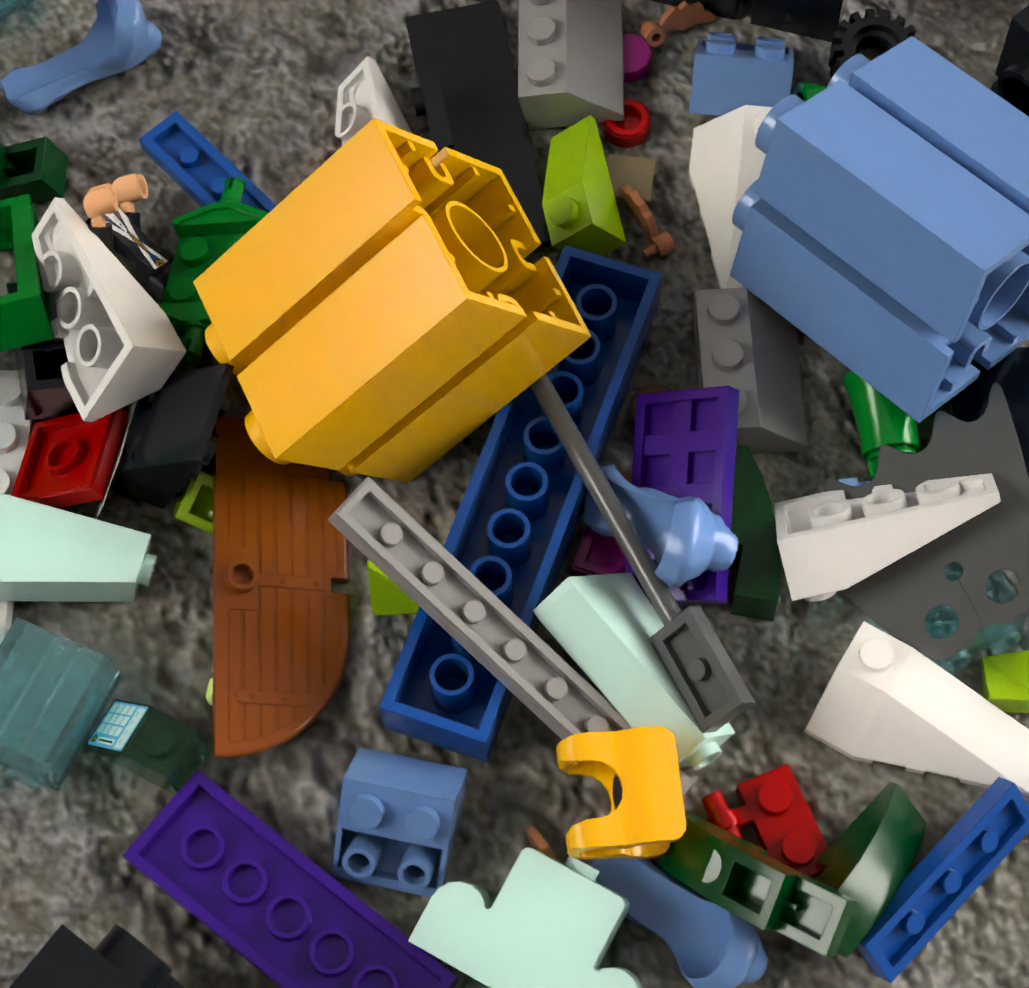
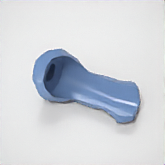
M98 0L96 3V20L83 42L42 63L29 67L13 68L0 81V88L5 98L16 108L29 115L40 114L73 90L105 77L127 71L143 62L146 58L155 55L161 45L162 32L155 24L147 21L139 0Z
M614 464L600 466L644 546L653 552L658 565L654 573L669 587L682 586L688 580L699 577L706 570L711 572L724 571L731 566L738 550V538L725 525L723 519L711 512L700 498L692 496L677 498L653 488L637 487L628 482L619 473ZM588 491L585 498V524L602 536L614 537Z
M608 858L594 859L590 866L600 871L595 881L628 899L630 908L625 917L666 942L678 962L681 974L693 988H736L739 984L754 983L764 975L768 957L755 925L700 895L667 871L659 869L649 859Z

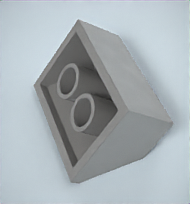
M519 0L518 99L529 130L572 126L589 115L596 119V123H603L605 120H625L623 0Z
M747 288L695 290L692 326L698 388L729 385L739 390L736 450L737 445L747 446L751 454L807 452L808 438L795 326Z

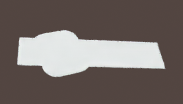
M137 401L132 403L104 499L99 501L95 519H97L104 505L111 480L119 463Z

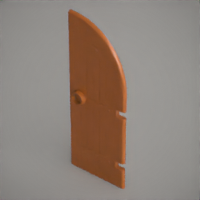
M219 416L213 433L220 435L219 443L213 456V758H233L272 749L297 736L321 715L341 683L350 649V595L331 592V582L344 583L349 581L348 539L327 519L347 499V483L329 481V471L338 472L337 470L293 462L287 465L273 462L263 455L251 441L246 431L245 418L228 416L222 418Z

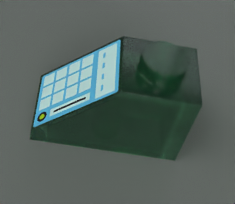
M117 699L113 701L86 743V747L89 750L174 795L178 793L198 770L209 752L198 730L152 706Z

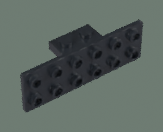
M490 1L408 16L406 18V26L419 84L418 87L411 88L416 117L425 116L427 127L419 128L420 137L434 142L439 150L438 152L447 147L500 168L541 242V245L536 249L551 246L542 206V189L526 120L518 99V85L499 3L497 1Z

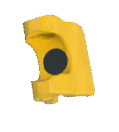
M650 726L618 731L577 733L564 738L558 743L556 753L559 769L569 775L593 777L603 784L611 800L609 815L585 819L571 826L565 834L569 856L579 860L608 858L653 859L664 855L670 847V843L682 837L686 831V818L674 734L668 728Z

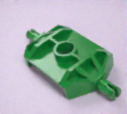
M233 176V181L231 177L225 179L222 197L217 203H211L174 218L172 223L179 236V241L161 304L158 305L166 313L177 335L184 337L183 346L187 352L181 361L185 364L192 365L193 361L196 365L201 362V355L205 344V329L212 323L193 281L268 214L266 211L241 203L246 183L243 179Z

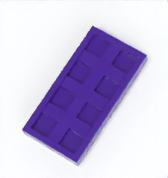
M727 385L638 394L631 484L637 487L653 488L677 498L687 496L700 498L711 512L723 519L725 525L731 530L739 390ZM646 548L656 567H658L653 552ZM626 559L625 573L631 572V574L639 584L640 588L648 598L641 583L635 575L632 567ZM729 568L716 572L706 570L699 577L688 580L682 586L672 588L668 586L678 605L727 603Z

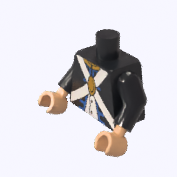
M133 173L117 178L113 184L106 183L90 188L83 200V206L88 216L85 223L89 230L103 242L152 299L161 304L167 283L159 275L170 262L141 231V214L135 213L133 203L148 198V186L145 177L142 174L136 175Z

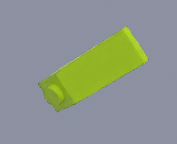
M589 115L551 138L542 206L552 247L562 251L564 245L604 256L627 242L596 119Z

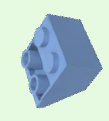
M709 32L708 39L698 38L694 57L689 113L722 116L744 105L774 107L781 99L790 95L794 68L793 47H784L785 40L775 37H756V44L736 42L737 35L724 32Z
M359 747L343 777L331 876L431 898L437 889L446 883L461 820L468 769Z

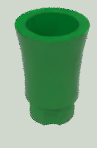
M853 371L848 372L842 381L853 410L862 459L867 463L868 477L872 481L878 470V455L881 446L888 445L907 454H915L920 451L916 420Z

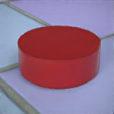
M624 98L625 120H605L602 123V130L605 138L613 145L631 148L640 145L649 136L651 115L648 108L640 101Z

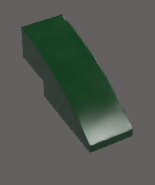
M47 137L4 146L0 143V200L24 194H30L33 204L52 201L54 197L64 198L68 156Z
M737 445L731 532L736 535L739 541L738 550L732 564L739 566L731 614L773 621L778 604L781 571L773 505L763 476L749 448Z
M890 782L816 861L823 869V872L816 878L817 881L857 900L837 954L846 958L869 933L892 901L912 865L925 832L926 821L897 783Z

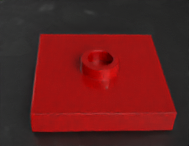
M120 408L93 422L83 421L80 413H75L34 423L11 496L54 508L104 499L128 414Z

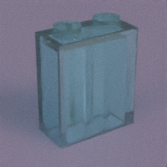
M16 617L0 644V765L9 768L8 776L25 787L38 790L40 784L59 791L121 681L122 676L111 658L19 617Z

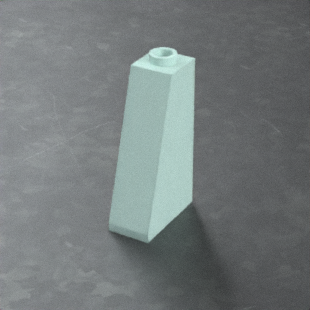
M0 493V601L134 602L139 584L149 587L154 573L157 556L149 554L151 534Z
M631 572L567 577L533 610L539 621L632 728L661 726L668 728L674 734L679 768L692 766L694 770H699L721 756L722 750L719 746L735 734V731L729 722L716 732L703 733L650 639L651 636L664 627V624Z

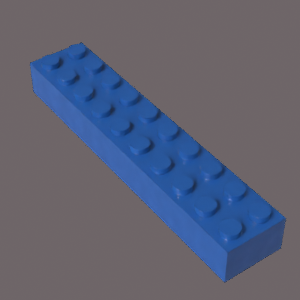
M564 245L555 269L592 337L550 369L547 375L598 465H600L660 305L662 274ZM530 386L497 412L444 548L530 629L537 633L540 621L533 610L552 593L585 505L588 489ZM419 607L379 708L385 729L488 763L513 693Z

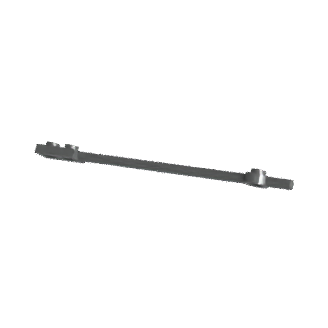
M545 373L530 385V388L664 624V627L650 637L653 645L703 733L716 732L755 701L701 606L687 607L681 611L667 584L654 573L657 569L654 561L549 376Z

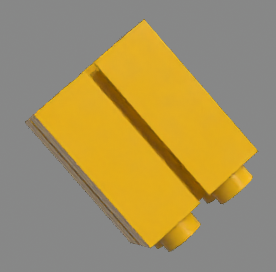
M372 118L193 281L212 322L205 329L207 346L220 364L227 363L234 366L232 373L237 375L238 381L252 409L245 416L246 431L251 441L263 455L281 465L293 462L337 470L346 476L361 474L409 483L592 337L550 258L543 256L535 264L524 260L525 257L541 245V242L500 168L447 147L438 152L439 150L434 142Z

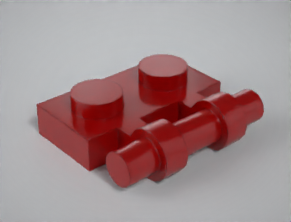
M789 764L737 784L736 792L743 806L736 809H729L721 791L710 793L701 799L709 817L706 821L742 838L739 830L752 826L762 848L768 851L767 856L813 879L823 872V869L816 861L828 849V846Z

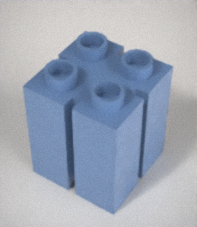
M913 36L872 61L862 54L852 56L835 72L823 91L806 101H803L797 95H788L769 111L762 121L755 139L756 147L766 154L759 179L744 192L732 216L733 224L743 232L730 276L920 423L978 378L981 371L971 364L972 359L989 370L1029 339V116Z

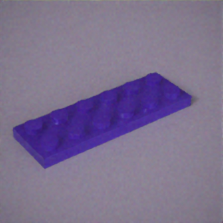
M199 770L192 775L122 855L131 866L279 988H454L458 983L456 975L426 951L409 942V938Z

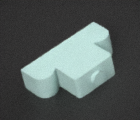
M530 847L524 848L519 854L494 903L482 887L472 883L461 881L448 882L439 887L429 900L408 940L489 988H644L639 977L628 969L622 967L600 968V964L630 908L628 899L596 882L595 880L600 871L589 864L571 856H568L564 864L544 852Z

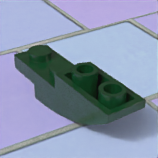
M684 810L686 831L679 840L670 843V847L664 855L653 858V861L692 890L764 931L775 930L825 957L836 956L857 900L767 856V850Z

